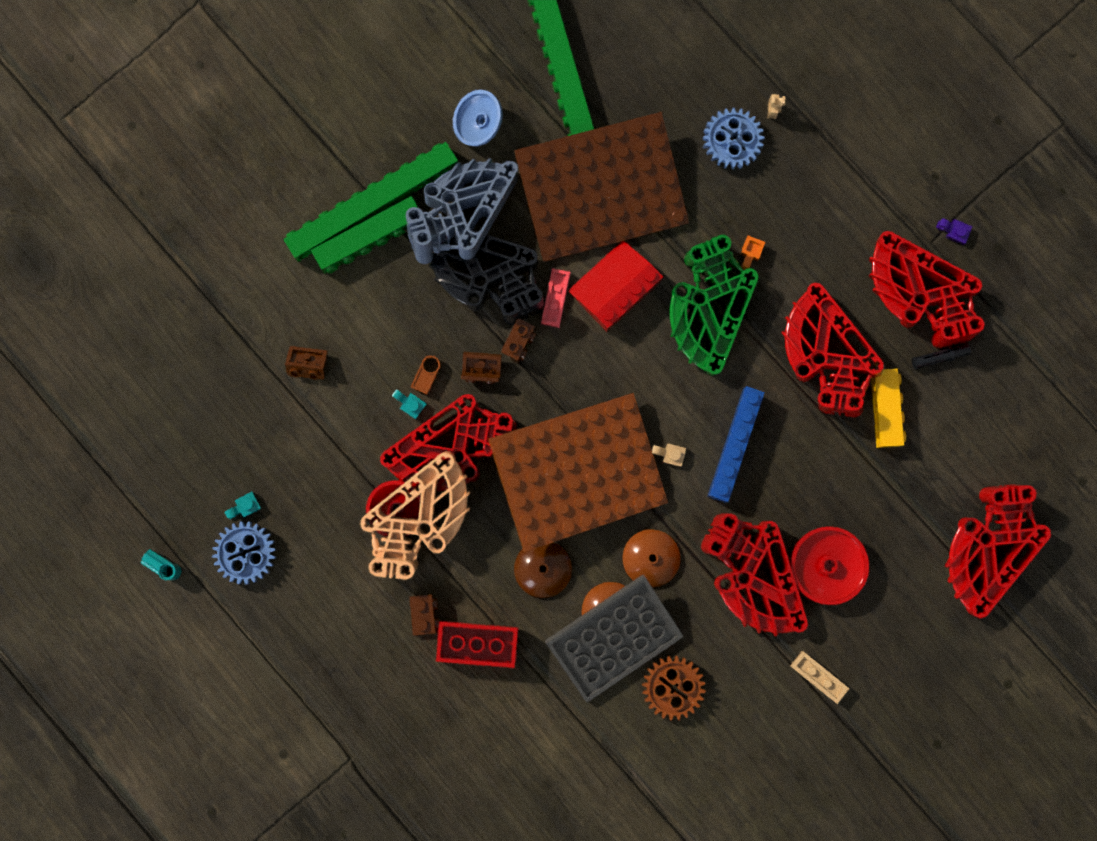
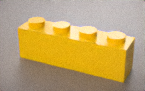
M884 369L879 377H871L876 448L900 447L906 442V432L903 431L902 425L905 421L904 412H901L903 394L899 390L901 374H898V369Z

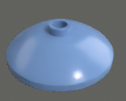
M475 90L461 99L454 112L453 128L457 138L462 143L477 147L488 143L494 138L501 126L503 115L502 106L498 98L486 90Z

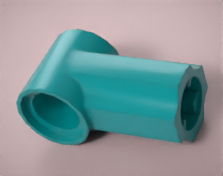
M149 549L142 557L141 564L158 574L163 580H176L181 575V568L178 564L172 563L152 549ZM171 566L173 574L169 577L167 569Z

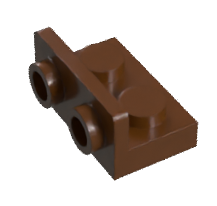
M290 346L285 363L287 375L296 378L305 377L313 380H324L328 351Z
M433 594L409 597L413 636L436 634L437 629H439V617L435 618V610H438L437 598H434Z

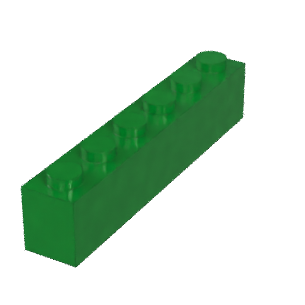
M412 196L312 249L311 251L324 274L336 271L338 266L343 263L349 264L353 262L355 257L360 254H368L371 252V248L386 244L388 239L393 236L399 237L403 235L407 229L406 212L412 207H417Z

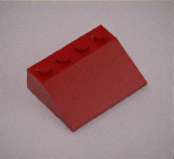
M621 241L572 286L568 292L607 332L661 283L663 276L625 241Z

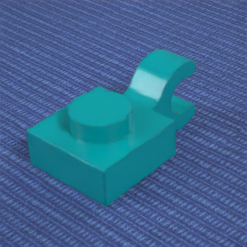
M396 389L392 394L395 399L402 403L400 409L415 420L427 405L412 393L406 397Z
M251 491L236 499L235 503L237 506L225 511L228 519H232L239 514L246 518L262 508Z

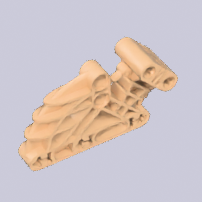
M445 451L361 519L362 529L372 534V553L376 556L369 564V571L372 575L386 577L390 574L389 578H392L394 575H396L397 579L411 578L419 565L417 557L422 541L432 552L440 553L459 531L465 513L470 510L469 507L467 508V496L470 494V491L467 492L465 483L467 475L463 476L456 462V457L452 452ZM443 456L451 459L449 461L450 465L446 463L439 468L438 465L444 460ZM444 475L448 489L436 498L437 480ZM413 482L420 483L419 489L415 488L411 492L408 491V489L411 486H413ZM449 492V507L434 519L435 502ZM396 493H403L405 495L406 501L391 514L386 515L382 513V504ZM421 493L419 519L393 516ZM448 512L443 525L439 529L435 522ZM377 515L379 517L373 524H367L374 516ZM427 523L431 528L430 532H423L421 524ZM375 530L390 532L389 536H383L381 541L386 542L385 545H379ZM406 534L419 536L413 548H407V544H411L412 539L406 538ZM436 538L441 539L443 546L435 547L433 540Z

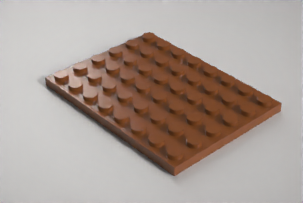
M634 393L488 439L524 552L668 503Z

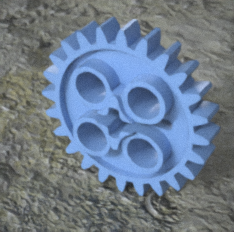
M726 108L724 115L718 112L717 118L711 117L712 123L707 122L706 126L709 129H704L703 133L706 136H703L702 141L707 143L703 147L709 148L706 154H712L711 161L717 159L718 166L723 162L725 169L728 164L731 165L732 170H734L736 164L741 169L743 162L748 166L750 160L755 161V155L759 156L761 152L759 149H762L764 145L760 143L764 140V136H760L763 129H757L760 122L754 123L756 117L749 118V112L743 115L742 109L736 113L735 108H733L731 113H729ZM729 123H735L738 128H730ZM716 136H722L725 141H717ZM742 136H749L751 141L745 142ZM730 137H731V138L736 137L737 139H736V140L734 139V140L732 141V140H730ZM729 149H736L738 151V154L732 155L729 152Z
M240 522L239 527L233 523L232 530L226 527V534L219 533L222 539L215 540L219 546L212 548L217 551V554L212 555V557L218 558L214 565L221 566L218 572H225L223 578L230 576V582H234L237 579V584H241L244 579L245 584H249L250 579L253 583H256L257 576L263 579L264 575L262 572L270 573L267 567L274 566L270 560L276 559V556L271 554L277 549L271 548L275 541L268 540L271 534L264 535L265 528L259 530V524H255L252 528V522H248L245 527L244 522ZM249 535H252L255 540L251 546L246 543ZM231 542H234L236 545V550L233 553L228 550V545ZM256 546L261 547L256 551L247 553L246 557L239 556L234 558L233 560L228 559L233 555L242 553L243 549L250 550L252 548H255ZM256 553L261 556V561L258 564L253 561V556ZM238 560L243 563V568L240 571L235 569V563Z

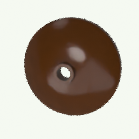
M552 542L526 552L522 549L515 560L514 574L517 583L527 594L537 598H549L557 595L567 586L572 574V564L567 552L559 544ZM541 565H545L547 567V571L545 573H541L539 571V567Z

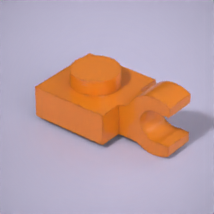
M747 235L740 255L745 256L741 266L743 270L750 268L752 260H759L765 244L764 241Z

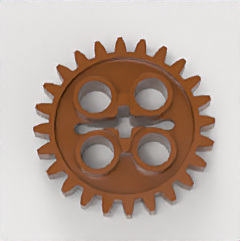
M667 656V662L660 658V665L653 662L655 669H647L651 674L650 676L644 675V678L648 680V682L642 683V686L647 687L642 693L648 695L644 700L645 702L651 701L649 708L656 707L654 713L658 714L661 711L663 719L667 714H669L670 720L673 719L674 715L680 720L681 714L688 718L687 711L694 714L693 707L700 708L697 701H704L700 693H705L706 691L701 689L700 686L705 685V682L699 681L703 674H696L699 668L695 667L692 669L693 662L690 661L686 665V658L684 657L679 662L678 656H675L674 661L671 660L670 656ZM669 669L676 670V677L674 679L667 678L666 673ZM659 677H663L672 685L677 683L676 687L685 693L688 698L685 699L674 690L670 692L671 688L660 681ZM689 680L692 682V688L685 691L682 688V684ZM663 685L665 692L662 695H657L655 693L656 686ZM680 697V705L677 707L672 706V698Z

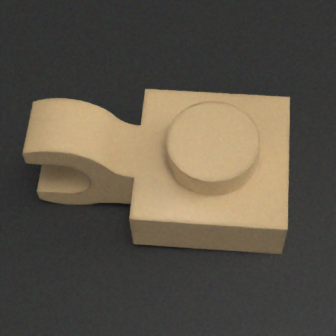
M771 94L768 103L769 119H775L778 113H781L782 106L786 104V96L779 98V95Z
M668 443L666 449L655 445L652 446V453L662 456L663 463L682 467L686 448Z

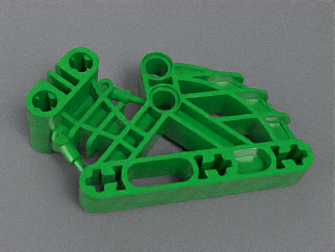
M719 235L710 241L707 240L704 243L695 245L686 253L684 261L687 266L692 267L691 271L694 275L696 287L684 282L678 283L672 289L670 303V323L672 328L670 337H675L678 344L677 351L682 350L689 359L688 363L691 364L693 362L708 375H716L722 371L758 281L756 270L752 268L743 270L739 262L734 258L733 253L728 251L731 247V239L726 235ZM730 262L741 273L728 279L727 272L732 269L731 267L726 269V263ZM702 273L707 276L704 282L710 280L713 284L712 287L705 290L700 289L699 284L701 282L700 274ZM750 274V279L752 280L747 282L746 286H742L745 284L747 278L744 276ZM678 287L685 289L686 295L684 297L677 294ZM743 291L746 296L738 318H733L730 315V309L737 292ZM732 293L719 324L710 302ZM696 294H700L703 297L702 304L696 303L694 299ZM687 306L693 307L689 320L687 317ZM696 313L702 324L697 339L694 338L690 330ZM732 322L733 324H731L730 327H729V331H730L731 333L728 334V335H725L726 331L723 330V329H725L726 327H728V326H729V323ZM704 331L711 345L709 352L700 346ZM716 357L722 358L716 360L715 366L717 369L712 371V367L709 364L714 363Z

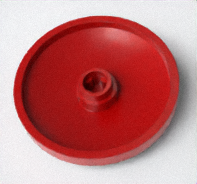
M821 527L806 533L796 543L790 558V566L798 590L808 599L825 605H837L851 600L862 590L869 573V560L862 543L852 533L838 527Z

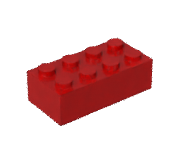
M440 621L436 662L515 668L518 627Z

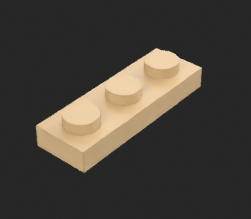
M801 651L790 665V667L836 704L839 703L849 690L846 685L804 651Z

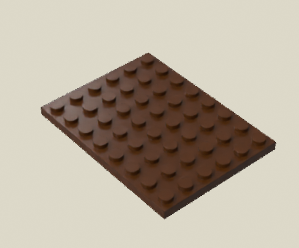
M662 112L514 150L543 262L689 223Z

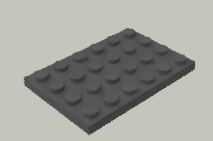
M641 575L555 633L545 642L587 703L683 638V635L646 577Z

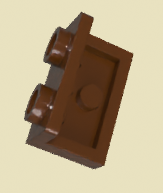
M517 319L501 353L511 357V361L517 364L520 360L523 361L528 353V350H526L528 343L532 344L537 335L534 333L535 326Z
M463 352L461 379L471 383L484 381L487 384H494L499 382L502 354Z

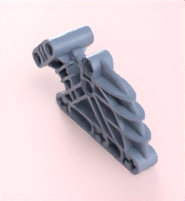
M490 158L486 162H476V159H472L468 164L463 165L458 162L453 169L441 175L434 183L427 184L424 188L425 203L434 209L430 212H422L421 209L412 207L406 212L408 238L412 244L417 261L421 264H428L433 259V252L440 253L441 251H450V249H458L459 255L463 259L473 258L518 180L517 164L512 161H506L503 164L495 163ZM474 182L472 186L463 188L465 184ZM478 206L467 224L462 210ZM438 212L447 214V217H442V214H438ZM482 217H487L482 229L476 233L472 232L478 220ZM455 236L458 245H450V239Z

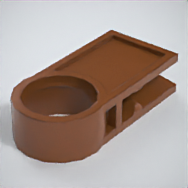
M430 355L422 360L421 366L411 385L412 389L425 395L429 394L441 369V363L437 357ZM428 359H435L438 362L436 371L427 372L425 370L424 364Z

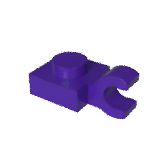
M942 218L941 221H938L936 228L947 232V239L964 245L967 242L972 226L956 219L951 223Z

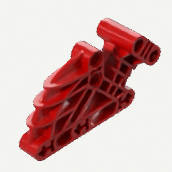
M885 231L876 241L873 257L869 259L872 263V273L869 274V277L874 281L875 285L872 291L881 298L890 312L900 319L902 326L906 328L913 327L925 312L927 319L932 324V329L937 331L932 336L931 342L938 349L946 348L953 344L969 342L984 329V321L981 317L976 316L973 304V297L982 289L980 279L893 232ZM891 258L897 261L899 269L890 265ZM933 267H938L956 277L957 282L936 272ZM921 274L942 285V287L926 291ZM892 276L903 281L905 288L894 283ZM915 298H920L923 301V305L916 303ZM957 299H969V304H967L966 311H964V309L962 308L965 305V302L959 303ZM939 304V309H937L934 313L935 315H939L940 318L936 319L935 316L928 311L927 307ZM906 314H911L914 317V321L907 319Z
M812 283L797 303H792L794 307L789 318L785 317L787 321L785 332L782 331L781 333L785 338L788 360L799 381L807 382L820 373L821 392L818 395V405L823 413L835 415V412H838L840 416L841 413H845L847 417H858L863 412V398L869 386V381L871 377L877 378L882 374L883 362L820 283ZM813 291L819 292V296L822 299L820 302L816 294L813 295ZM814 308L820 314L818 328L808 318ZM836 320H838L839 322L842 321L843 327L845 329L844 331L840 324L836 325ZM805 322L816 335L814 349L802 335ZM831 330H833L852 356L828 353ZM848 334H854L868 351L866 356H859L845 339ZM802 342L811 353L807 357L803 352ZM821 356L825 361L822 364H816L814 359ZM870 358H871V363H872L874 366H877V365H878V370H877V371H876L875 369L870 370V369H871V364H870V362L868 361ZM801 368L809 370V373L805 376L800 375L798 372ZM824 369L838 371L837 374H830V379L834 380L833 383H827L823 372ZM853 373L868 375L861 387L854 386V383H859V378L853 377ZM824 400H827V401L830 400V403L827 404V402H826V403L824 404ZM853 403H855V405L858 404V407H857V408H855V406L851 407V404H853Z
M465 394L385 450L380 456V462L399 481L407 482L441 453L449 451L456 455L462 452L464 458L461 462L457 463L463 476L469 468H473L475 471L473 477L465 478V483L468 484L469 482L476 481L480 476V471L471 457H492L493 453L488 439L515 431L517 423L508 413L498 415L478 407L477 399L470 394ZM466 400L471 402L472 406L470 408L466 406ZM457 406H460L464 413H462V411L459 408H457ZM457 410L458 415L453 421L438 431L433 430V425L436 421L450 411ZM476 410L488 417L487 423H483V419L479 418L478 423L473 424ZM506 420H507L508 423H509V425H508L507 427L504 426V425H505L504 422H505ZM456 426L452 448L429 445ZM427 428L431 433H433L432 436L426 430ZM420 433L424 435V441L418 440ZM470 439L475 440L474 446L477 448L479 443H482L483 450L468 454ZM388 456L394 457L392 464L388 462ZM412 456L426 458L415 468H411L405 463ZM443 456V459H444L443 461H444V462H447V464L450 465V464H449V461H450L451 459H450L449 457H448V458H445V457ZM444 475L437 480L436 491L448 489ZM413 482V487L419 489L420 483Z
M1010 484L985 487L981 489L979 498L983 503L988 504L985 507L987 512L985 517L986 524L984 525L979 520L970 517H964L958 522V530L951 543L949 559L945 564V567H949L950 573L947 582L952 583L956 592L954 597L960 599L967 612L972 616L978 618L986 617L1051 537L1050 529L1045 525L1037 524L1034 519L1035 515L1032 511L1031 502L1036 498V490L1032 486ZM1023 512H1026L1028 519L1032 522V525L1029 527L1021 528V522L1027 520V518H1022ZM993 514L998 518V520H993L994 523L1000 524L1002 530L991 531L989 529ZM969 521L973 524L970 531L966 529V524ZM986 533L988 539L985 543H982L981 537ZM1028 543V552L1016 567L1013 568V559ZM1014 544L997 565L995 545ZM977 555L978 564L969 574L968 565ZM979 576L980 588L976 591L973 582Z
M722 513L716 515L710 525L713 528L708 529L710 534L705 535L701 543V549L705 554L717 556L728 568L733 570L732 572L719 575L714 581L715 588L720 592L728 608L741 620L744 627L748 624L756 628L758 633H761L762 630L778 636V633L805 631L808 621L778 525L773 521H762L756 526L752 525V523L738 520L734 514ZM767 526H771V530H769V533L765 532ZM744 529L758 530L753 542L750 541V533L742 534ZM712 543L715 544V548L713 547L714 550L711 549V545L713 546ZM772 543H776L783 563V569L780 572L776 570L770 551ZM732 553H735L733 559L739 560L741 555L745 556L738 570L729 559ZM764 556L766 557L774 586L754 576ZM742 573H745L747 576L745 583H740L739 576ZM723 579H727L729 582L726 589H722L720 585ZM785 582H788L786 589L782 588ZM740 589H743L747 602L740 594ZM750 590L761 596L766 614L756 610ZM769 600L781 606L782 616H773ZM796 619L800 620L797 626H794Z

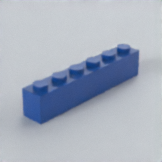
M747 386L743 388L707 497L724 503L729 501L764 392Z

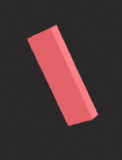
M552 268L541 320L542 325L560 327L571 272Z

